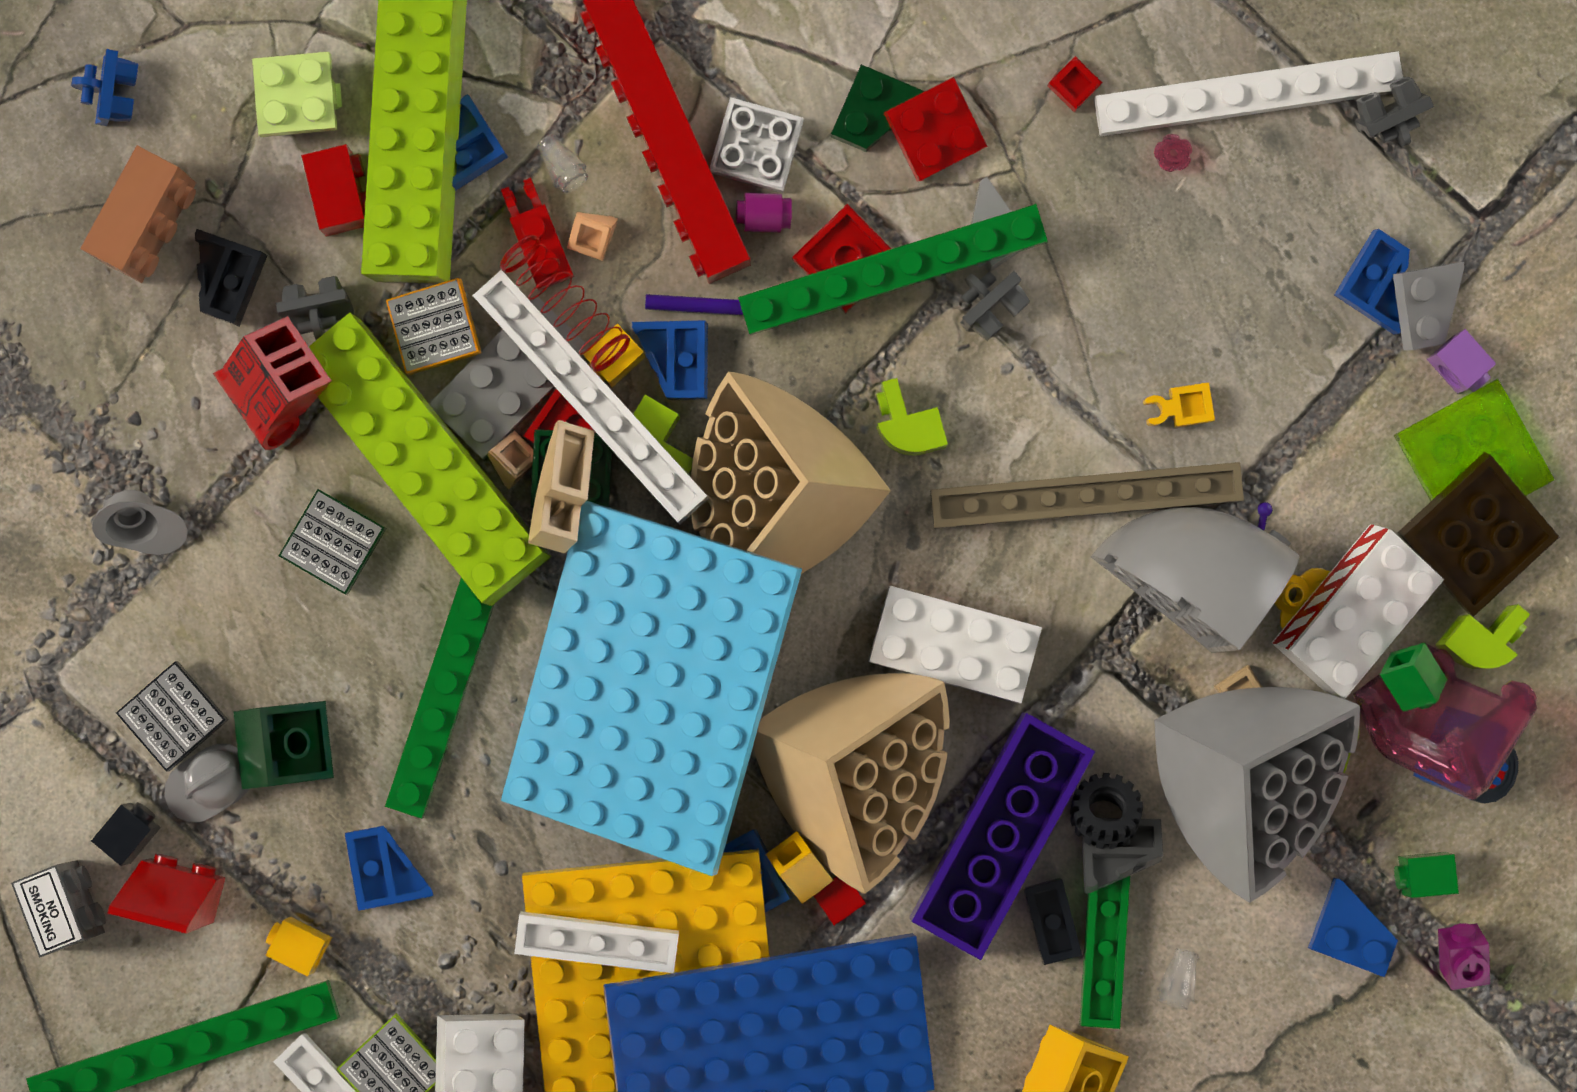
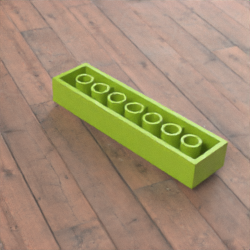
M378 0L361 274L375 282L439 284L450 280L455 188L452 186L457 171L455 156L458 153L456 151V140L459 139L467 0Z
M349 312L309 346L332 380L318 396L319 400L481 603L492 606L551 557L546 548L528 543L530 528L361 319Z

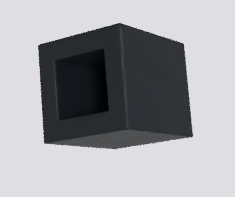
M139 802L135 805L132 803L121 804L91 842L116 863L123 866L134 861L161 827L153 821L156 817L155 814Z

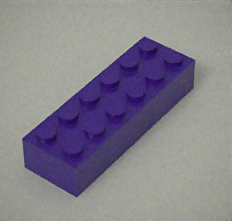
M1021 713L909 917L911 922L975 958L982 960L1096 751L1028 713Z

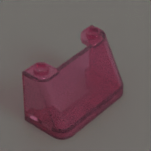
M1426 644L1448 679L1436 704L1426 709H1419L1418 707L1403 712L1380 674L1353 693L1356 703L1360 705V713L1372 743L1385 758L1468 799L1474 800L1489 789L1535 715L1537 697L1532 688L1523 682L1508 681L1502 686V696L1457 678L1454 670L1455 663L1451 655L1444 649H1437Z

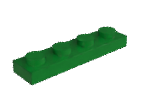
M1131 875L1092 893H1088L1080 1026L1120 1029Z

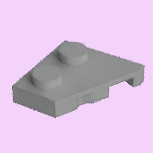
M1464 262L1393 274L1403 351L1445 344L1465 268Z

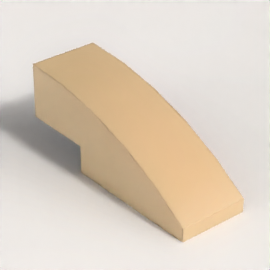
M560 420L555 423L535 497L529 544L565 554L577 542L581 506L588 500L595 431Z

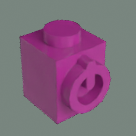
M1460 923L1453 927L1438 929L1439 969L1450 989L1455 990L1489 985V943L1478 924Z

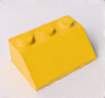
M1049 1025L1046 1035L1041 1040L1040 1049L1031 1071L1025 1078L1022 1092H1115L1129 1056L1072 1031Z

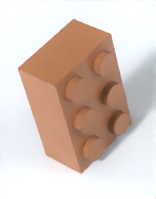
M137 145L80 249L109 267L142 283L145 277H150L154 273L159 262L157 255L163 244L169 243L175 235L178 226L176 220L182 209L186 210L193 202L196 194V189H194L196 182L178 166Z

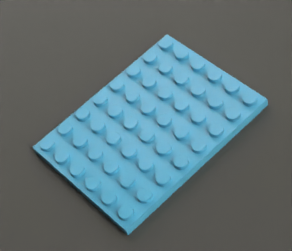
M586 501L581 506L578 540L567 552L501 801L709 876L717 875L802 568Z

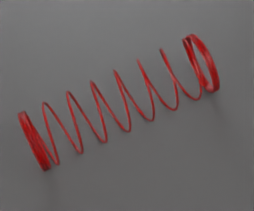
M529 235L518 241L504 255L500 268L504 273H510L519 269L533 257L539 246H543L546 249L544 259L522 273L517 279L516 286H521L528 282L539 271L544 261L556 260L558 263L556 273L540 282L530 292L528 299L532 300L541 295L550 286L557 274H569V286L550 298L542 307L541 313H547L553 309L570 288L581 287L583 290L581 301L566 309L555 320L553 326L558 327L565 323L582 302L593 301L596 304L593 315L574 327L567 335L566 341L577 337L588 326L594 316L606 315L608 323L605 330L590 338L580 348L578 354L582 355L589 351L602 338L605 331L617 328L621 331V335L611 339L595 354L590 367L594 372H597L612 365L626 351L630 344V338L626 334H622L620 327L608 328L610 316L607 313L595 314L597 302L593 299L583 300L584 288L582 286H570L572 283L570 272L563 271L558 273V259H546L547 248L545 245L540 244V240L536 235ZM536 239V242H535L534 245L529 246V247L523 249L522 251H520L519 253H517V254H516L514 257H512V258L508 261V263L506 264V262H507V260L510 258V256H511L519 247H521L522 245H524L525 243H527V242H529V241H531V240ZM533 247L521 261L506 268L516 256ZM541 263L532 276L523 283L518 284V281L527 271ZM553 277L545 289L535 297L530 298L536 288ZM565 291L563 296L551 308L543 312L544 307L554 297ZM577 305L576 309L570 314V316H568L563 322L555 326L556 322L562 315H564L568 310ZM590 319L581 331L568 339L569 335L579 325ZM601 334V336L596 340V342L591 347H589L586 351L580 353L586 344H588L592 339ZM626 339L622 347L617 351V353L613 355L609 360H607L610 357V355L615 351L620 341ZM616 344L610 354L601 363L596 365L599 358L611 346Z

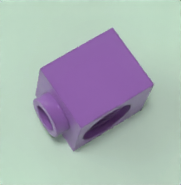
M1466 329L1455 334L1427 358V361L1457 394L1468 388L1472 392L1478 390L1491 378L1487 372L1496 365L1495 361Z

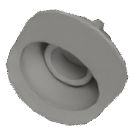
M123 490L114 495H107L103 501V508L97 512L92 521V531L95 537L104 544L146 554L161 555L171 553L179 549L187 539V526L177 513L154 505L149 496L137 490Z
M231 744L212 745L181 763L170 773L165 784V800L168 808L177 818L186 822L205 821L239 801L248 792L249 789H242L237 747Z

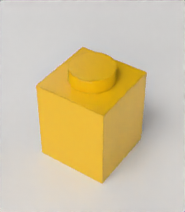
M613 328L608 331L589 351L583 354L589 366L595 354L607 342L621 335L619 329ZM623 329L622 334H626L630 338L628 348L612 365L604 370L595 372L611 388L646 357L642 349ZM626 339L620 341L615 351L610 355V357L607 360H609L613 355L617 353V351L622 347ZM616 344L611 346L599 358L596 365L601 363L610 354Z
M798 831L766 854L779 876L802 904L834 881Z
M288 917L282 923L276 922L271 928L265 942L270 947L265 956L308 977L315 973L332 937L293 917Z

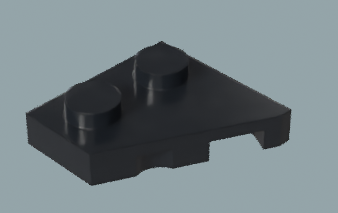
M196 229L195 241L199 243L200 263L197 264V277L201 284L199 292L200 312L240 327L268 255Z

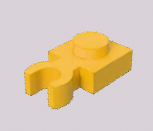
M1209 382L1170 388V400H1165L1158 395L1149 396L1143 400L1144 405L1155 404L1160 409L1159 417L1146 420L1148 426H1158L1168 417H1173L1175 428L1215 421Z

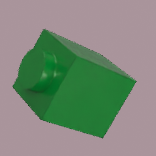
M1425 642L1390 652L1380 673L1381 678L1403 712L1418 707L1419 709H1426L1436 704L1448 680Z
M1437 852L1398 856L1399 866L1394 867V878L1397 889H1402V895L1417 898L1459 894L1455 854Z

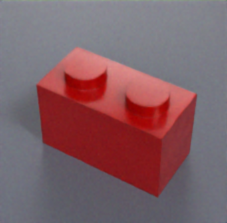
M344 144L301 155L319 230L327 237L364 228L366 191H362L359 177L365 176V171L359 153L353 154L348 145Z

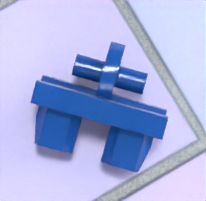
M106 49V54L103 56L100 80L96 79L97 66L86 64L84 77H73L71 82L73 88L82 91V104L92 105L94 93H99L95 124L107 126L109 121L130 122L134 99L114 96V83L135 86L138 72L137 63L118 58V51Z

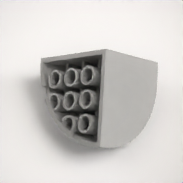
M1176 507L1155 511L1128 522L1111 534L1096 549L1091 558L1211 653L1236 651L1243 647L1286 587L1298 564L1299 554L1289 548L1291 543L1274 530L1267 533L1246 520L1217 510L1198 507Z
M1257 687L1209 695L1185 704L1154 720L1160 779L1174 819L1186 841L1206 868L1223 885L1244 900L1252 902L1279 883L1287 875L1284 869L1297 855L1303 858L1330 820L1348 779V775L1343 773L1348 753H1355L1360 724V705L1341 697L1313 690L1288 687Z

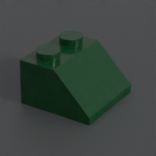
M326 701L233 711L242 789L334 778Z

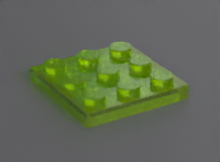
M1499 379L1493 380L1475 392H1471L1394 434L1396 441L1430 501L1484 452L1490 454L1525 496L1555 480Z

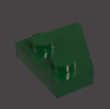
M861 64L831 132V138L867 152L880 141L883 135L888 131H892L884 112L925 91Z

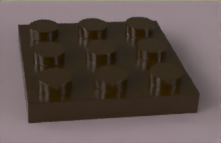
M1486 452L1481 454L1397 532L1410 548L1444 579L1442 585L1461 607L1473 617L1560 538L1496 460Z

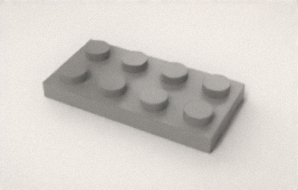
M536 297L530 302L541 313L545 303L539 297ZM547 305L544 307L543 312L549 309ZM552 310L542 314L552 326L558 318ZM559 318V320L556 322L555 326L558 325V324H560V323L563 322V321ZM565 323L554 327L565 340L572 330ZM503 329L481 350L482 353L476 355L429 403L439 417L484 460L488 457L487 453L512 433L555 389V386ZM573 331V332L569 335L568 339H570V338H572L573 336H575L576 333ZM579 336L567 341L577 353L585 344ZM586 344L580 353L586 351L589 346Z

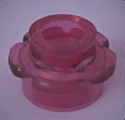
M1177 134L1164 136L1163 141L1158 142L1155 146L1154 156L1159 166L1165 171H1181L1191 162L1192 146L1187 139H1181ZM1171 150H1176V151H1177V155H1176V156H1172V155L1170 154V151H1171Z

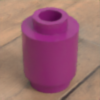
M745 193L744 201L737 200L736 224H743L744 232L781 233V229H791V198H782V194Z

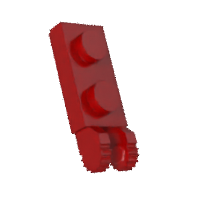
M532 179L523 180V187L534 208L521 214L516 205L517 200L513 191L510 190L509 186L501 189L511 214L509 220L518 241L529 235H536L540 240V244L545 245L547 248L546 259H558V273L563 271L570 272L573 278V272L546 205H542ZM536 239L525 243L521 246V249L523 250L529 246L534 245ZM539 246L536 253L527 262L528 267L544 259L546 249L543 246ZM533 247L523 251L524 257L530 252V250ZM556 260L544 261L539 271L533 276L536 286L547 277L556 273L558 269ZM541 263L537 264L536 266L530 269L532 275L539 268ZM557 274L550 286L570 279L569 274ZM553 277L542 283L537 288L538 291L545 289Z

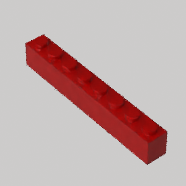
M582 0L585 11L579 14L588 34L596 32L601 43L600 46L595 47V50L603 68L606 69L611 66L617 80L610 83L619 103L625 101L628 103L632 114L626 117L634 137L642 136L648 149L642 151L643 157L650 172L658 170L664 184L657 186L665 206L670 207L673 205L679 219L673 221L682 243L687 240L691 243L695 254L690 255L689 259L697 276L705 275L708 283L711 284L751 266L747 250L634 0Z

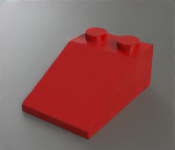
M155 854L154 859L149 858L140 861L109 905L107 914L187 934L214 923L226 877L215 875L216 868L193 863L191 869L177 865L178 858L164 854Z

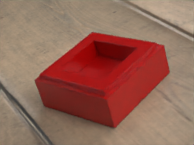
M1075 56L1047 86L1075 112L1103 82Z
M837 876L832 878L834 881L814 895V898L833 925H836L866 904L855 888L849 886Z

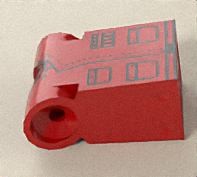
M288 316L243 336L223 368L213 373L265 450L275 449L291 438L300 424L299 416L306 412L332 381Z

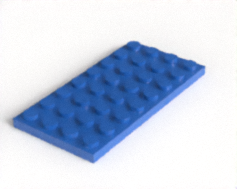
M913 933L603 985L617 1092H926L935 1090L917 936Z

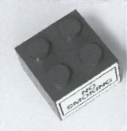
M78 860L54 865L11 883L39 958L105 933L103 927L106 923L104 911L98 902L94 903L89 888L92 887L90 875L85 866L79 865Z

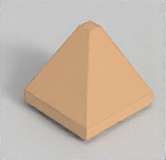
M577 212L567 249L603 261L618 218Z
M515 430L487 453L502 482L508 489H511L533 467L534 449Z

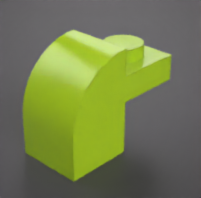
M894 378L883 381L881 384L882 392L876 394L881 415H889L890 418L888 421L877 423L876 426L883 442L892 450L911 456L945 449L948 442L938 407L907 415L898 379Z
M644 395L633 415L681 468L691 476L693 458L666 443L680 420L679 414L651 397Z
M1519 604L1509 605L1488 629L1470 614L1459 615L1435 646L1453 661L1467 668L1491 669L1501 667L1511 662L1518 655L1506 644L1507 642L1510 644L1514 643L1524 633L1527 626L1523 623L1530 614Z

